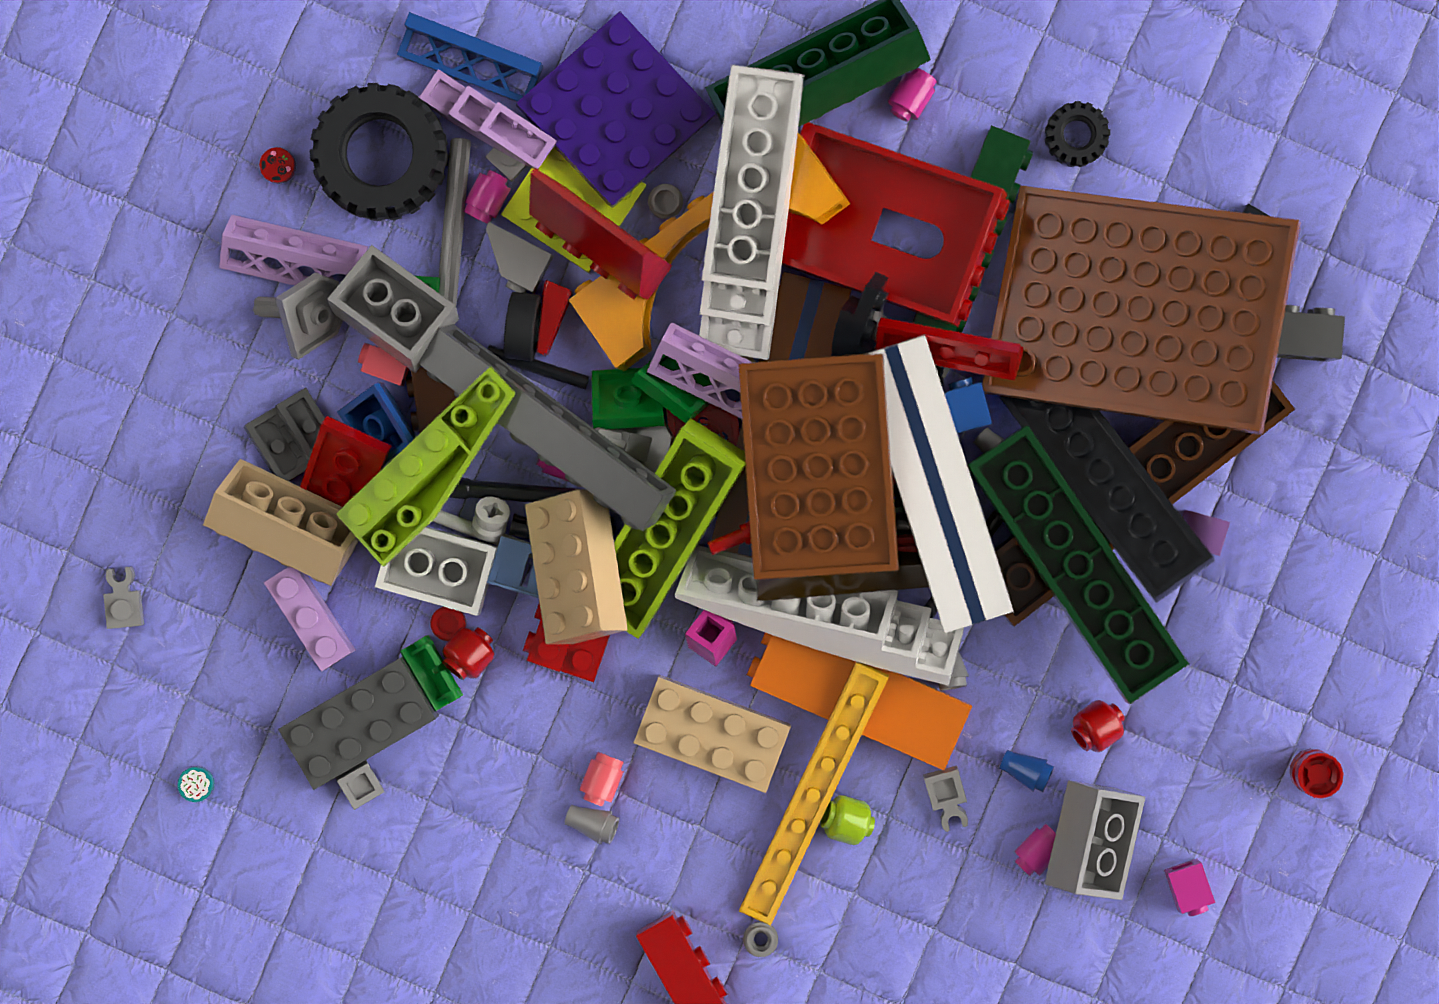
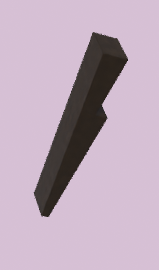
M898 551V571L756 579L757 601L927 588L929 584L918 552Z

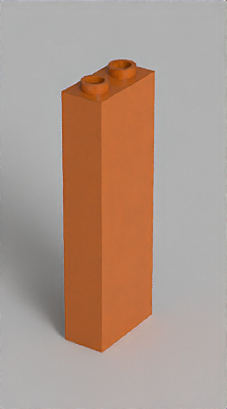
M764 633L760 643L766 645L761 659L754 656L746 674L752 678L750 686L829 720L856 661ZM870 666L889 675V678L862 735L941 770H945L972 705L904 674Z

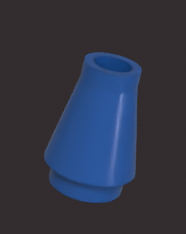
M1007 750L999 769L1007 772L1033 792L1035 789L1043 792L1054 766L1048 764L1047 759Z

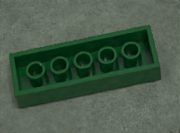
M877 0L746 67L803 75L798 127L845 103L852 102L857 97L877 87H881L909 71L917 69L920 65L930 61L931 58L918 26L901 1ZM730 75L705 87L722 125L724 122Z

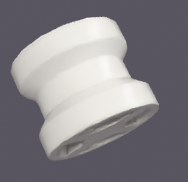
M485 497L479 500L476 504L475 516L472 520V531L478 538L484 541H497L506 532L510 516L509 506L505 501L496 497Z

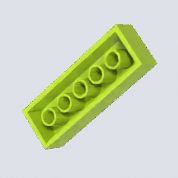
M690 419L681 428L655 472V475L677 490L656 524L643 531L633 529L624 524L614 541L628 629L626 632L637 639L642 636L650 625L746 466L745 452L693 419Z

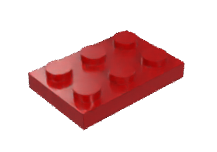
M326 416L319 429L300 488L343 507L384 468L391 445Z

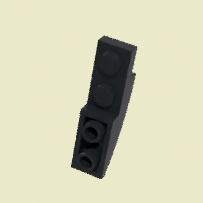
M875 272L865 286L861 299L851 295L844 304L835 326L831 357L863 355L875 351L876 340L871 339L877 322L872 319L875 311L881 312L889 293L884 291L889 279L888 277Z

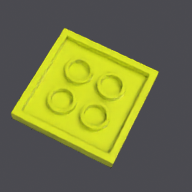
M553 147L538 169L564 185L619 227L647 187L645 183L641 182L611 209L555 147ZM531 168L501 215L590 273L592 270L590 268V265L593 263L592 260L584 254L580 259L576 258L562 247L566 242L557 234L551 239L535 227L538 220L529 215L530 174L533 170Z

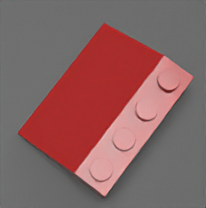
M537 168L532 170L530 174L529 215L538 220L535 227L551 239L557 234L566 242L562 247L576 258L580 259L584 254L593 261L590 268L603 278L608 279L611 274L621 282L617 288L633 300L638 295L649 300L672 268V265L564 185Z

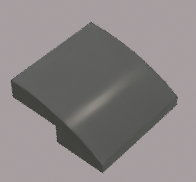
M304 388L277 404L275 408L247 423L243 428L271 473L286 481H291L305 472L319 429L325 417L308 390Z

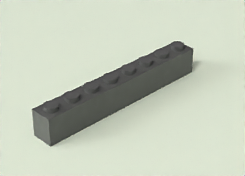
M454 324L437 330L418 362L427 370V375L439 383H445L452 388L457 398L491 366L515 392V395L496 424H500L508 430L510 437L514 441L522 445H528L536 451L538 458L542 462L550 466H556L563 471L570 483L578 487H584L591 492L598 504L606 508H612L622 516V521L633 529L643 531L655 525L677 491Z

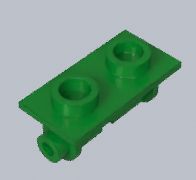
M429 635L399 651L434 712L463 696L461 688L457 685L450 671L444 666L443 659Z

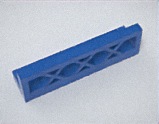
M409 12L404 24L407 29L397 56L435 71L439 69L448 76L516 102L523 96L509 90L505 81L506 77L517 72L531 77L524 96L537 85L543 69L541 62ZM414 33L427 37L433 48L432 51L421 56L407 51ZM433 40L445 45L437 48ZM452 47L461 50L466 62L453 69L444 65L439 54ZM466 53L477 56V58L469 61ZM436 55L439 63L431 61L427 58ZM484 60L493 62L498 76L487 81L478 79L472 65ZM499 65L511 70L502 73ZM469 68L472 76L460 71ZM501 80L504 88L496 86L493 83Z

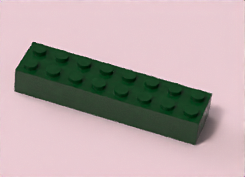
M1028 425L1021 427L967 464L970 474L1125 702L1128 704L1133 703L1189 665L1183 653Z

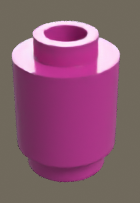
M920 68L910 71V73H905L888 100V103L892 106L890 112L905 122H908L910 118L918 120L935 92L933 87L937 82L936 79Z
M489 170L487 175L479 173L465 200L467 206L463 212L485 224H488L492 217L496 219L511 188L505 185L508 179L492 170Z
M1047 824L1040 830L1036 828L1014 851L1019 856L1015 863L1029 876L1034 871L1040 876L1048 868L1056 833Z

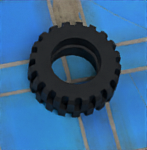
M367 83L366 87L359 88L355 86L347 89L348 93L341 98L337 95L330 101L331 107L326 112L322 110L317 118L320 121L317 129H313L311 135L313 149H310V160L314 164L315 169L313 173L316 180L323 187L322 190L338 206L360 218H368L372 221H382V219L393 221L401 219L405 214H413L420 210V206L424 202H429L436 195L434 191L438 185H442L445 178L443 174L445 166H448L447 138L437 116L417 95L392 84L385 86L379 85V83ZM372 120H388L398 124L406 131L412 144L413 154L408 170L397 181L387 185H371L361 181L352 172L347 160V146L350 138L360 126Z

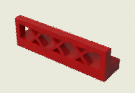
M883 317L880 318L877 328L876 350L925 335L936 366L1013 381L1016 379L1024 347L1021 344Z

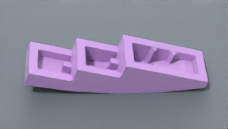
M439 69L419 96L430 109L532 169L540 168L557 140L500 102L495 104L470 86L464 87Z

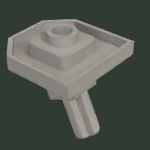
M315 272L277 297L255 298L253 312L260 317L281 318L291 356L299 360L338 334L343 320L332 313L327 298L340 283Z
M665 419L664 426L617 429L595 428L596 431L654 474L675 440Z

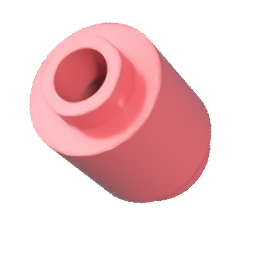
M597 752L595 760L591 759L579 789L585 792L583 799L602 807L605 801L612 803L624 772L621 770L624 762Z

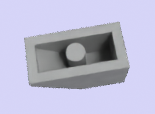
M489 222L486 231L500 275L508 280L506 287L519 293H526L528 290L535 294L554 256Z

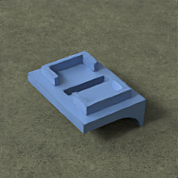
M501 536L487 583L539 598L534 564L527 587L521 586L529 554H532L531 544Z

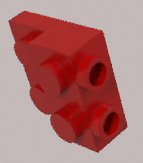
M539 602L534 618L540 620L536 633L529 631L523 648L524 652L529 653L526 661L594 683L610 635L574 644H546Z

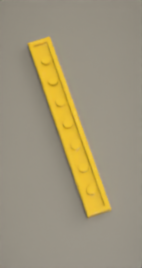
M855 663L742 901L739 912L771 926L889 675L866 664Z

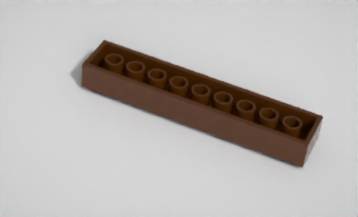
M1273 380L1263 434L1295 410ZM1160 420L1127 447L1169 501L1174 504L1263 434ZM1103 535V537L1105 538V540L1107 541V543L1109 544V546L1111 547V549L1114 550V548L1112 547V545L1109 543V541H1108V540L1106 539V537ZM1010 536L997 546L994 551L1014 611L1003 616L1010 625L1015 627L1050 600L1053 595L1014 537Z

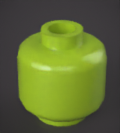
M838 795L829 802L820 825L824 828L825 834L829 839L849 845H858L865 836L869 837L872 834L875 818L871 816V809L865 801Z

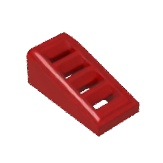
M548 280L545 281L537 340V353L544 356L550 353L570 304L569 299L573 296L570 289Z

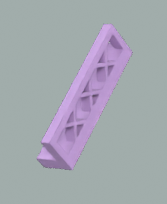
M231 214L222 234L219 268L296 285L309 277L303 275L298 270V267L302 265L309 266L316 273L333 279L332 275L336 273L347 275L368 250V246ZM230 248L243 251L249 259L241 261L229 258ZM268 257L277 259L283 267L279 269L271 268L263 260Z
M671 322L647 372L742 419L741 401L734 402L728 399L724 390L733 388L740 392L738 364L753 362ZM663 354L676 360L680 369L671 371L659 365ZM701 372L709 376L712 385L703 387L697 384L692 374Z

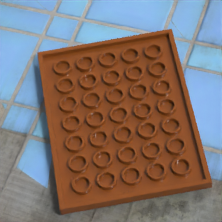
M1020 185L991 339L1021 344L1024 347L1015 381L984 375L982 383L984 394L1263 434L1300 231V221Z

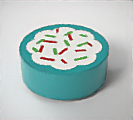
M201 766L186 769L178 779L179 793L190 802L203 801L211 795L214 789V778L211 772Z

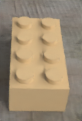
M239 459L214 492L203 523L204 526L214 530L219 535L227 536L246 545L253 551L263 553L279 561L282 565L292 567L309 575L314 580L332 586L355 551L359 541L337 516L336 513L342 508L341 506L242 459Z
M578 489L525 504L546 644H574L628 630L609 508L598 504L593 498L594 495L585 489Z
M659 674L634 744L766 793L791 725L790 723Z

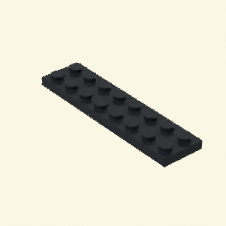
M998 396L1021 427L1029 426L1090 518L1155 603L1215 561L1212 554L1099 410Z

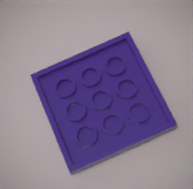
M621 11L516 103V107L534 126L557 140L554 146L556 150L611 209L714 118L716 114Z

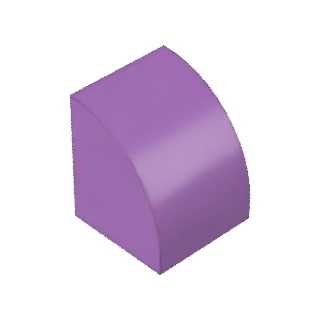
M1184 510L1183 519L1208 551L1213 555L1220 556L1230 522Z

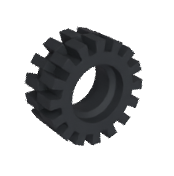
M1075 101L1070 104L1066 103L1057 109L1048 120L1044 132L1046 133L1045 144L1048 145L1051 156L1054 155L1057 158L1056 161L1061 164L1066 163L1070 167L1086 166L1098 159L1108 146L1110 129H1108L1107 125L1109 123L1108 119L1103 117L1102 111L1099 108H1094L1093 104L1089 102L1086 104L1081 103V101ZM1081 121L1089 127L1091 137L1087 145L1075 148L1065 141L1064 129L1068 123Z

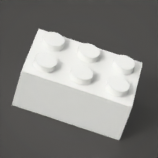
M425 527L386 566H380L375 587L478 616L482 611L489 586L487 580L498 546L435 528Z

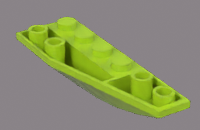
M491 366L336 513L382 566H386L437 517L515 395V392Z

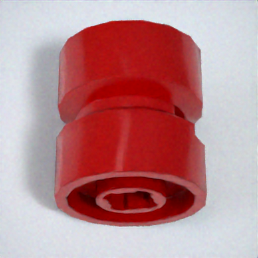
M1306 749L1299 752L1290 764L1289 774L1292 783L1299 790L1314 798L1324 799L1332 796L1340 789L1343 783L1344 773L1341 764L1335 757L1319 749Z

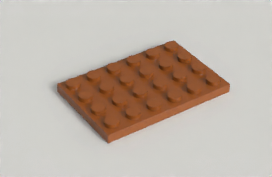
M884 353L738 364L754 580L898 571Z

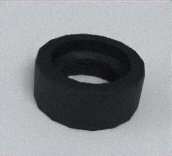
M512 292L505 323L504 357L533 361L537 349L541 315L540 295Z

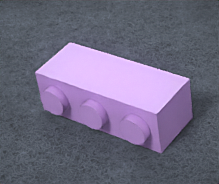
M287 567L264 582L321 672L356 650L307 574L292 567Z

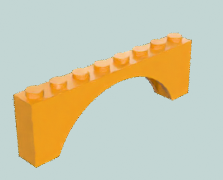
M797 132L788 213L809 218L822 225L847 207L850 202L804 138ZM714 191L707 197L699 196L688 204L687 212L679 218H669L659 226V233L651 239L643 238L640 242L671 264L688 243L709 228ZM611 274L608 279L600 276L594 281L587 280L574 290L576 295L571 297L569 301L615 368L625 371L652 351L650 320L658 287L649 300L639 295L633 300L617 288L621 282Z

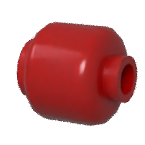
M479 627L474 631L469 628H460L443 647L442 652L445 659L442 662L451 673L461 680H464L466 677L471 679L477 678L494 659V651L490 646L493 639Z
M1095 700L1073 717L1071 733L1082 749L1100 753L1123 736L1124 727L1122 722L1125 718L1122 711L1115 704L1108 705L1104 701Z

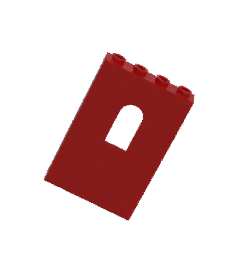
M810 122L804 124L800 135L812 149L850 204L822 225L809 218L788 213L782 266L859 293H863L865 286L875 272L889 278L884 291L889 293L886 300L887 303L959 327L960 321H966L970 314L973 301L969 300L973 286L978 288L983 279L985 267L981 265L986 253L991 254L994 249L997 234L993 232L998 219L1003 221L1007 214L1010 200L1006 199L1007 193L1005 190ZM883 208L938 227L944 237L941 251L932 258H920L872 241Z

